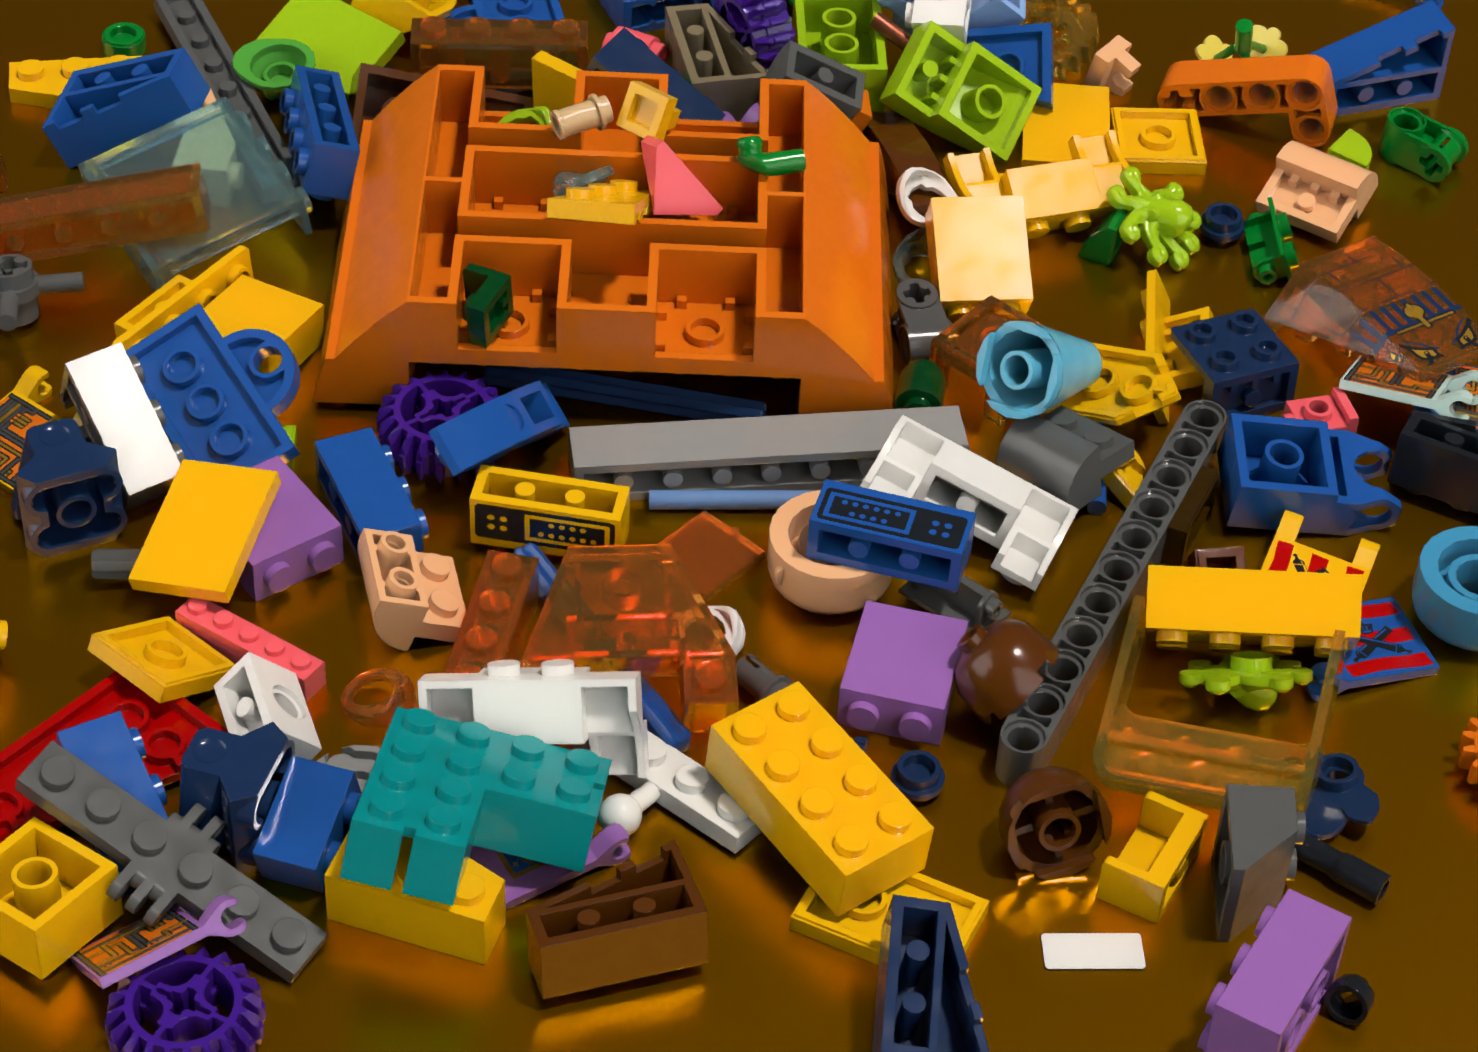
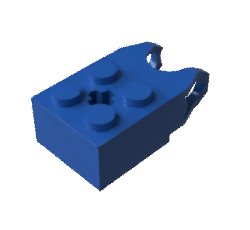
M1239 413L1230 414L1217 450L1226 526L1277 530L1285 510L1304 516L1299 529L1301 533L1350 536L1370 530H1380L1396 524L1402 510L1401 500L1386 490L1365 482L1369 479L1386 475L1389 463L1393 459L1392 450L1381 442L1351 431L1328 429L1327 421ZM1364 455L1380 457L1378 462L1368 466L1355 463L1358 458ZM1380 505L1389 508L1387 512L1379 516L1365 515L1361 511Z

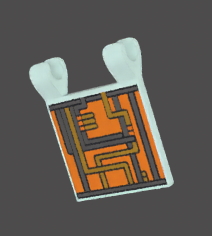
M1360 355L1340 379L1338 389L1435 410L1439 415L1469 420V415L1455 412L1453 402L1462 401L1469 405L1478 404V394H1472L1466 386L1469 381L1478 382V370H1469L1457 375H1449Z

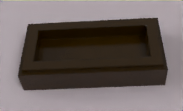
M1201 466L1168 525L1162 563L1170 566L1182 565L1213 509L1219 480L1217 470Z

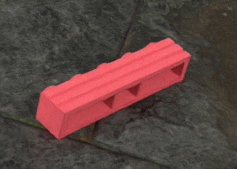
M189 598L175 611L176 622L234 664L247 652H251L296 673L306 703L326 684L324 661L211 601Z

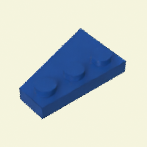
M1051 23L968 29L966 44L973 41L977 42L1041 87L1042 91L1035 106L1053 110V28Z

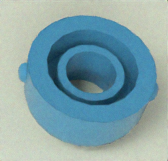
M1460 526L1438 533L1424 545L1412 584V599L1417 617L1437 638L1451 646L1478 652V526Z

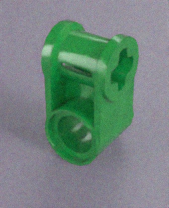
M1400 106L1390 110L1378 150L1380 156L1387 162L1414 172L1427 181L1441 182L1450 174L1453 164H1458L1465 159L1469 153V144L1465 136L1457 129L1423 115L1417 109ZM1446 139H1450L1445 146L1442 144ZM1436 164L1440 165L1436 170L1432 169Z

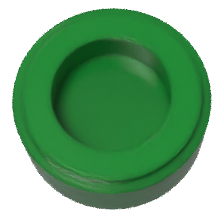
M130 22L115 23L107 27L102 33L103 51L108 57L114 55L141 56L146 51L145 31L137 24Z

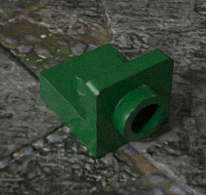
M469 263L463 270L466 297L463 317L467 321L469 343L487 348L514 312L511 275Z

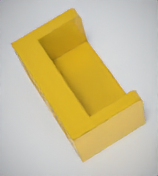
M1148 791L1143 799L1139 824L1119 857L1107 856L1102 864L1096 897L1157 924L1201 852L1209 815L1156 792Z

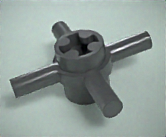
M18 243L8 245L6 254L0 255V329L12 331L16 327L35 321L40 314L39 294L84 291V273L71 272L38 275L33 270L31 259L24 256V247Z

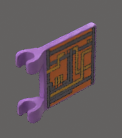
M221 895L213 899L198 921L196 920L198 919L197 917L175 903L155 927L152 928L141 918L81 948L70 959L77 969L104 989L207 936L233 937L239 935L246 929L247 923L241 917L234 919L229 924L222 923L223 911L227 907L235 906L238 903L237 899L231 895Z

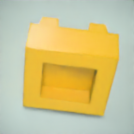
M631 81L616 125L642 138L649 135L664 141L667 130L675 128L681 113V110L675 108L678 99L644 82Z

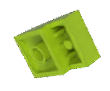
M931 20L914 29L879 101L917 125L967 150L979 153L983 148L989 147L993 160L1005 163L1026 124L1042 88L977 42L973 41L964 44Z

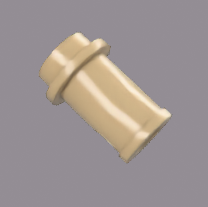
M593 93L588 95L587 101L559 110H552L550 120L557 138L563 140L565 137L595 127L600 131L604 130L608 123L613 122L614 116L608 98L605 95L598 97Z

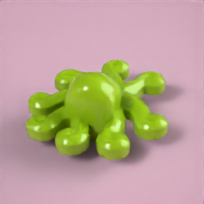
M1128 166L1120 172L1119 177L1121 183L1131 195H1127L1123 187L1118 184L1110 187L1106 193L1108 202L1112 207L1130 212L1119 227L1120 237L1125 243L1130 245L1134 244L1141 237L1148 249L1147 260L1151 265L1159 267L1167 262L1169 257V264L1173 270L1182 271L1188 267L1189 256L1196 254L1200 249V241L1192 232H1195L1201 226V216L1192 209V206L1183 201L1184 191L1177 182H1170L1165 188L1156 189L1151 192L1140 182L1141 173L1139 169L1134 166Z
M1258 650L1236 651L1230 655H1225L1219 665H1212L1211 661L1204 659L1192 660L1188 662V670L1179 672V683L1182 686L1193 688L1198 685H1205V690L1211 694H1231L1243 706L1253 711L1269 710L1275 703L1278 692H1289L1294 687V683L1306 685L1313 680L1312 669L1301 667L1300 661H1280L1279 656Z

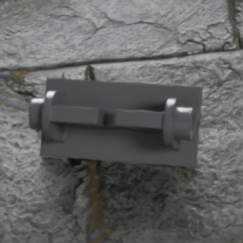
M966 576L962 578L958 592L908 581L899 588L900 594L932 614L967 620V631L978 623L985 628L994 621L1007 619L1011 615V612L1003 607L1004 603L998 600L999 595L997 592L987 590Z

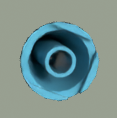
M1026 320L1009 321L1004 323L995 332H990L982 342L976 363L979 386L984 385L990 400H986L993 410L1004 417L1015 419H1029L1046 412L1094 384L1102 370L1101 355L1096 346L1091 342Z

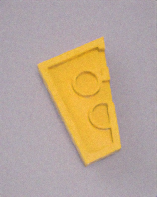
M615 179L610 180V183H589L588 187H566V195L547 198V218L635 225L637 220L643 219V215H648L653 211L649 190L638 189V181Z

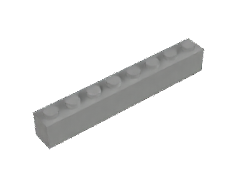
M959 405L569 427L568 464L570 478L629 486L630 501L648 500L649 490H820L825 479L860 487L902 415L966 449H969V443Z

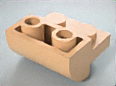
M1292 140L1276 156V169L1255 201L1256 211L1260 213L1269 211L1267 198L1272 197L1277 214L1286 212L1290 225L1337 243L1352 217L1358 219L1378 187V176L1373 171Z
M363 528L358 540L357 551L374 628L381 640L389 646L403 651L409 650L415 637L464 643L470 631V625L453 557L436 553L416 552L412 535L401 534L395 531Z

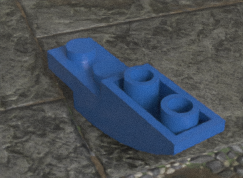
M539 380L479 405L433 428L428 433L435 443L434 449L438 459L444 466L450 469L453 476L477 468L481 464L485 465L498 460L514 449L554 435L570 424L547 384H542Z

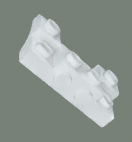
M904 415L901 416L893 428L878 457L860 487L976 513L973 535L1000 549L990 567L1000 572L1009 582L1019 586H1026L1036 591L1079 510Z
M570 659L547 660L541 663V667L520 668V661L496 660L487 663V668H483L479 673L424 674L417 681L419 708L426 709L438 717L462 723L478 722L484 724L490 730L514 736L530 735L539 738L546 744H584L589 739L590 751L598 757L612 760L608 775H638V778H646L649 774L647 720H643L641 671L590 672V667H574V661Z

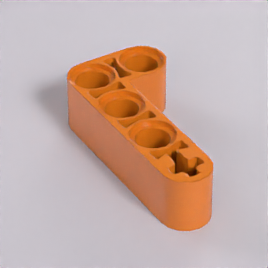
M1311 54L1175 62L1169 66L1157 95L1159 108L1197 109L1198 117L1288 113L1293 138L1297 142L1312 148L1321 147L1327 143L1338 111L1330 65L1324 58Z

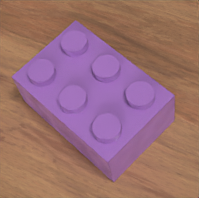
M1290 888L1283 896L1277 908L1267 905L1255 929L1254 936L1258 938L1253 946L1243 943L1231 966L1230 974L1233 977L1227 985L1220 981L1209 998L1205 1013L1212 1016V1018L1209 1019L1202 1031L1197 1049L1202 1052H1296L1323 1007L1326 992L1336 980L1352 917Z

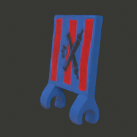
M1395 598L1362 601L1361 634L1356 649L1345 652V657L1327 658L1330 663L1321 662L1315 664L1311 668L1315 682L1306 684L1305 688L1313 700L1323 701L1346 689L1436 675L1440 666Z

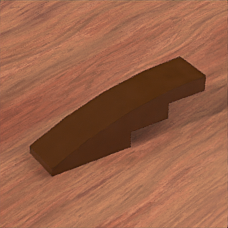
M896 111L872 114L871 121L862 133L869 142H879L888 181V192L896 198V184L899 177L905 170L912 167H923L934 171L948 182L930 146L908 118ZM920 188L909 195L913 208L919 214L927 212L931 198L941 197L933 191H924Z

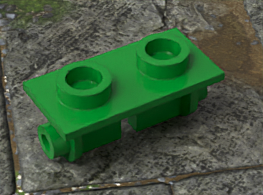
M1268 197L1270 210L1263 213H1252L1244 222V233L1249 248L1253 276L1263 284H1271L1276 279L1287 276L1291 288H1294L1296 285L1292 269L1300 267L1293 241H1285L1286 239L1293 238L1291 226L1286 212L1277 214L1272 197Z

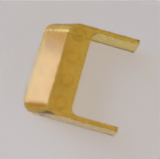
M1134 595L1093 750V768L1097 779L1111 789L1146 795L1148 791H1153L1174 801L1221 810L1227 783L1289 787L1295 790L1296 811L1305 812L1310 804L1320 776L1344 667L1346 631L1335 629L1310 742L1302 745L1132 713L1127 707V702L1146 632L1145 596Z

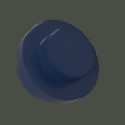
M1214 203L1201 215L1202 224L1199 229L1203 235L1213 242L1228 243L1235 241L1244 233L1245 226L1242 212L1232 204Z
M914 750L903 754L894 764L890 780L907 799L926 801L940 794L944 787L945 774L934 755L926 751Z

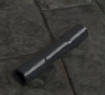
M1305 833L1303 845L1295 844L1294 846L1299 861L1326 874L1336 884L1375 905L1379 904L1392 881V875L1350 853L1341 852Z

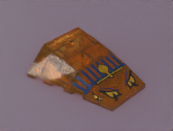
M1374 236L1300 263L1264 317V321L1273 330L1277 331L1282 328V325L1295 329V338L1309 343L1317 340V337L1333 342L1334 351L1346 356H1352L1360 352L1369 355V364L1421 383L1478 360V324L1430 277L1403 255Z

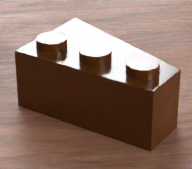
M676 840L660 846V856L639 866L629 861L616 867V876L591 888L587 882H584L525 910L528 960L543 999L709 963L708 910Z

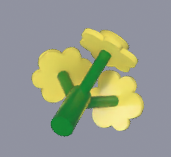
M1244 18L1236 23L1235 43L1232 45L1222 44L1217 36L1209 35L1203 40V44L1195 48V55L1199 60L1232 58L1235 53L1241 56V58L1286 56L1288 47L1284 41L1280 40L1281 32L1279 29L1271 27L1267 30L1262 25L1253 26L1251 20Z

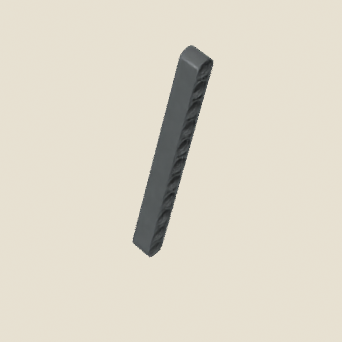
M1195 400L1185 406L1052 638L1051 642L1059 649L1055 664L1052 666L1045 659L1037 671L1044 678L1043 682L1005 720L999 737L995 772L997 778L1008 787L1020 776L1035 768L1048 767L1147 588L1148 565H1160L1169 523L1201 466L1213 469L1218 460L1217 450L1224 434L1227 419L1226 411L1221 405L1209 400Z

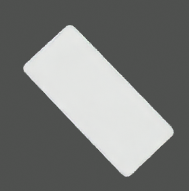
M1044 933L1041 935L1044 964L1047 969H1144L1146 967L1142 938L1139 933Z

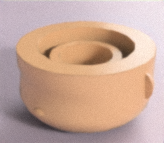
M821 490L806 492L791 498L780 506L772 517L769 527L767 561L769 574L775 588L784 598L799 608L823 615L853 613L863 609L866 600L876 602L891 583V576L806 557L809 519Z

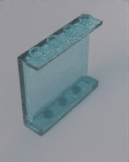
M226 97L77 165L88 198L154 292L174 278V274L292 218L295 219L306 235L313 232L308 213L313 211V207L306 191L302 186L297 188L293 186L291 175L283 161L275 162L273 160V154L266 139L262 135L257 137L254 135L253 127L246 113L243 110L236 112Z

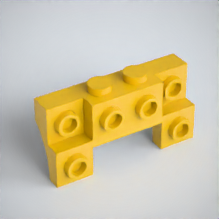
M1108 130L1105 135L1085 138L1073 135L1068 141L1072 160L1006 169L1001 177L997 172L989 147L983 148L979 153L954 156V152L947 153L943 159L948 182L958 197L1023 195L1027 239L1044 236L1050 230L1065 228L1067 233H1074L1089 228L1095 218L1107 216L1115 209L1110 205L1106 196L1107 190L1114 185L1122 186L1126 194L1131 195L1120 181V172L1129 165L1123 156L1114 130Z

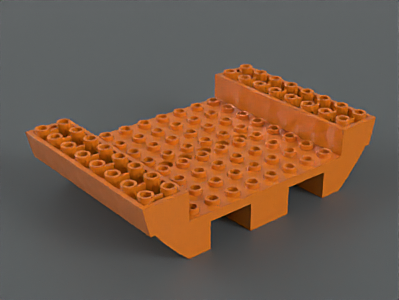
M438 64L401 92L373 120H363L357 138L360 154L348 199L345 202L313 402L381 405L383 396L392 393L393 385L407 386L409 377H414L416 362L431 364L797 378L798 414L894 409L888 181L879 142H869L857 126L831 100L808 81L760 78L758 122L678 119L676 127L668 129L664 138V142L723 207V210L718 215H654L652 211L648 215H643V219L637 220L635 225L547 218V198L566 195V187H588L589 183H610V180L624 179L638 181V189L649 190L641 141L644 138L617 126L616 122L631 81L644 82L668 94L669 74L577 70L574 105L587 101L588 95L593 93L598 97L605 95L611 104L614 120L608 123L604 130L600 131L595 127L559 140L552 125L498 123L505 115L511 112L486 110L485 66ZM759 136L763 142L762 152H777L801 148L805 154L806 169L800 173L765 176L742 167L736 158V155L739 154L737 141L742 137ZM469 263L511 275L514 312L487 348L469 343L467 321L463 317L466 303L463 270Z

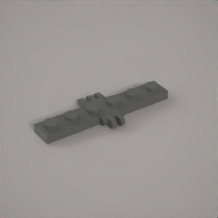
M53 740L16 779V791L125 867L106 891V895L117 901L130 886L136 889L124 906L132 914H136L148 899L153 901L154 904L148 909L143 918V921L152 928L158 924L175 903L199 919L213 899L221 895H231L237 899L238 903L235 906L227 907L223 911L222 923L229 924L234 919L241 917L246 920L247 927L241 934L225 938L290 984L294 982L325 943L328 935L327 932L216 855L221 844L215 838L224 828L225 821L218 816H214L203 830H200L197 825L207 813V809L201 804L196 803L184 817L174 812L166 820Z

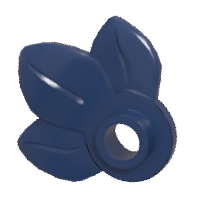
M1342 753L1327 754L1317 761L1312 771L1291 773L1275 786L1294 788L1296 811H1304L1306 815V833L1318 840H1325L1336 836L1343 830L1348 820L1361 825H1371L1378 816L1380 809L1379 798L1374 791L1365 786V776L1357 761L1353 757Z

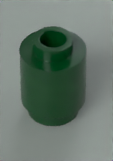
M926 359L915 360L905 367L899 376L894 409L943 406L946 378L941 368L933 361Z

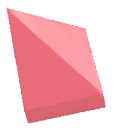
M647 135L641 141L654 215H718L723 210V207L663 140Z

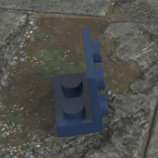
M1254 309L1240 310L1231 314L1198 320L1171 328L1170 338L1204 378L1202 400L1213 401L1221 405L1227 414L1226 424L1231 413L1264 415L1284 410L1286 401L1294 400L1300 362Z

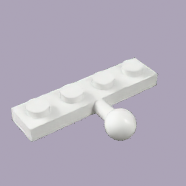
M647 731L648 776L646 778H638V775H616L636 788V790L629 795L617 793L607 797L602 802L598 815L599 823L603 829L616 823L623 826L627 833L631 835L641 824L642 812L657 802L734 854L762 832L705 767L666 744L649 731ZM589 739L584 744H569L575 749L590 751Z

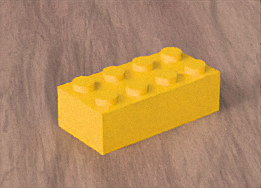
M1148 565L1146 640H1156V648L1164 650H1187L1188 642L1209 643L1208 650L1212 652L1233 653L1240 651V646L1243 644L1261 645V651H1266L1273 655H1292L1294 647L1314 648V656L1343 658L1345 657V652L1356 649L1360 640L1363 575Z
M799 681L711 725L705 768L837 917L925 869L934 827Z

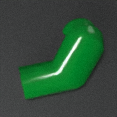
M759 136L742 137L737 141L739 154L736 155V158L742 167L765 176L800 173L806 169L805 154L801 148L777 152H762L763 142Z

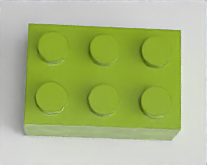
M794 0L792 28L796 32L794 42L866 74L864 89L868 90L871 112H884L885 104L879 101V98L887 84L888 67L885 39L869 27L878 12L882 14L881 5L878 1Z

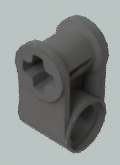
M920 278L902 281L896 289L895 296L898 311L892 317V330L899 344L904 365L908 366L911 362L919 359L930 360L934 363L953 361L956 355L955 332L951 321L946 316L937 289L930 282Z

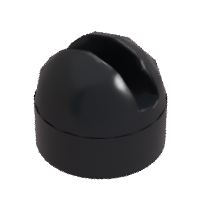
M1344 974L1331 984L1325 994L1324 1004L1328 1013L1338 1022L1356 1025L1363 1022L1371 1011L1375 994L1364 977L1357 974ZM1342 993H1352L1344 999L1341 996Z

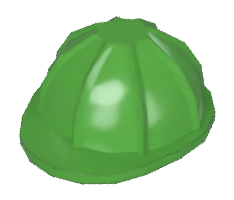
M261 39L252 41L237 50L232 59L236 74L269 100L280 99L283 88L290 89L295 65L315 68L316 66L314 52L306 44L291 39Z

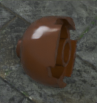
M1014 618L997 620L985 628L978 623L971 627L957 644V647L962 652L955 663L954 683L958 694L967 706L986 725L991 724V713L1003 719L1019 707L1039 687L1044 678L1037 671L1045 659L1053 666L1057 660L1059 649L1039 630L1021 620Z
M1048 766L1029 771L1020 776L1008 788L999 808L998 829L1002 841L1017 867L1021 870L1024 868L1033 871L1038 878L1050 880L1069 877L1087 868L1096 859L1093 852L1100 846L1102 839L1107 844L1111 836L1112 814L1098 788L1079 772L1057 766Z

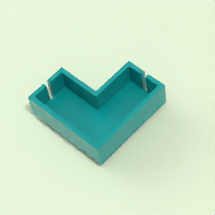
M397 706L351 819L340 878L391 890L403 836L413 838V844L402 893L451 906L454 904L473 845L583 873L612 760L598 757L595 753L586 749L570 750L546 744L534 736H514L490 730L487 726L478 722L462 723L438 717L426 709H406Z

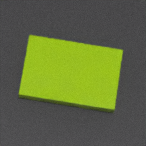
M289 0L256 39H291L306 44L314 52L315 69L333 71L340 74L347 101H349L352 76L359 65L366 63L384 67L406 41L402 31L341 0Z

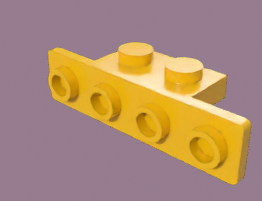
M238 245L194 280L180 274L176 275L113 323L117 339L112 342V345L121 342L126 351L198 303L203 308L206 307L242 274L254 279L249 248Z
M1157 269L1147 271V289L1141 290V301L1146 314V319L1140 321L1141 334L1146 345L1143 351L1163 354L1178 391L1199 387L1204 384V378L1170 338L1171 328L1198 320L1214 318L1212 311L1207 306L1170 316V299ZM1169 406L1154 412L1159 425L1169 423Z

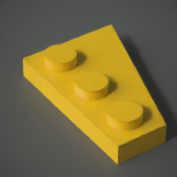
M114 55L102 58L71 57L63 60L39 61L28 59L22 62H9L10 102L53 109L73 71L141 56Z

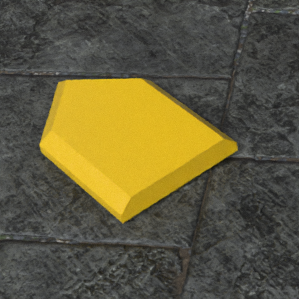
M1092 343L1098 349L1102 359V370L1097 381L1044 413L1048 414L1062 405L1095 422L1121 426L1172 405L1182 398L1162 353Z

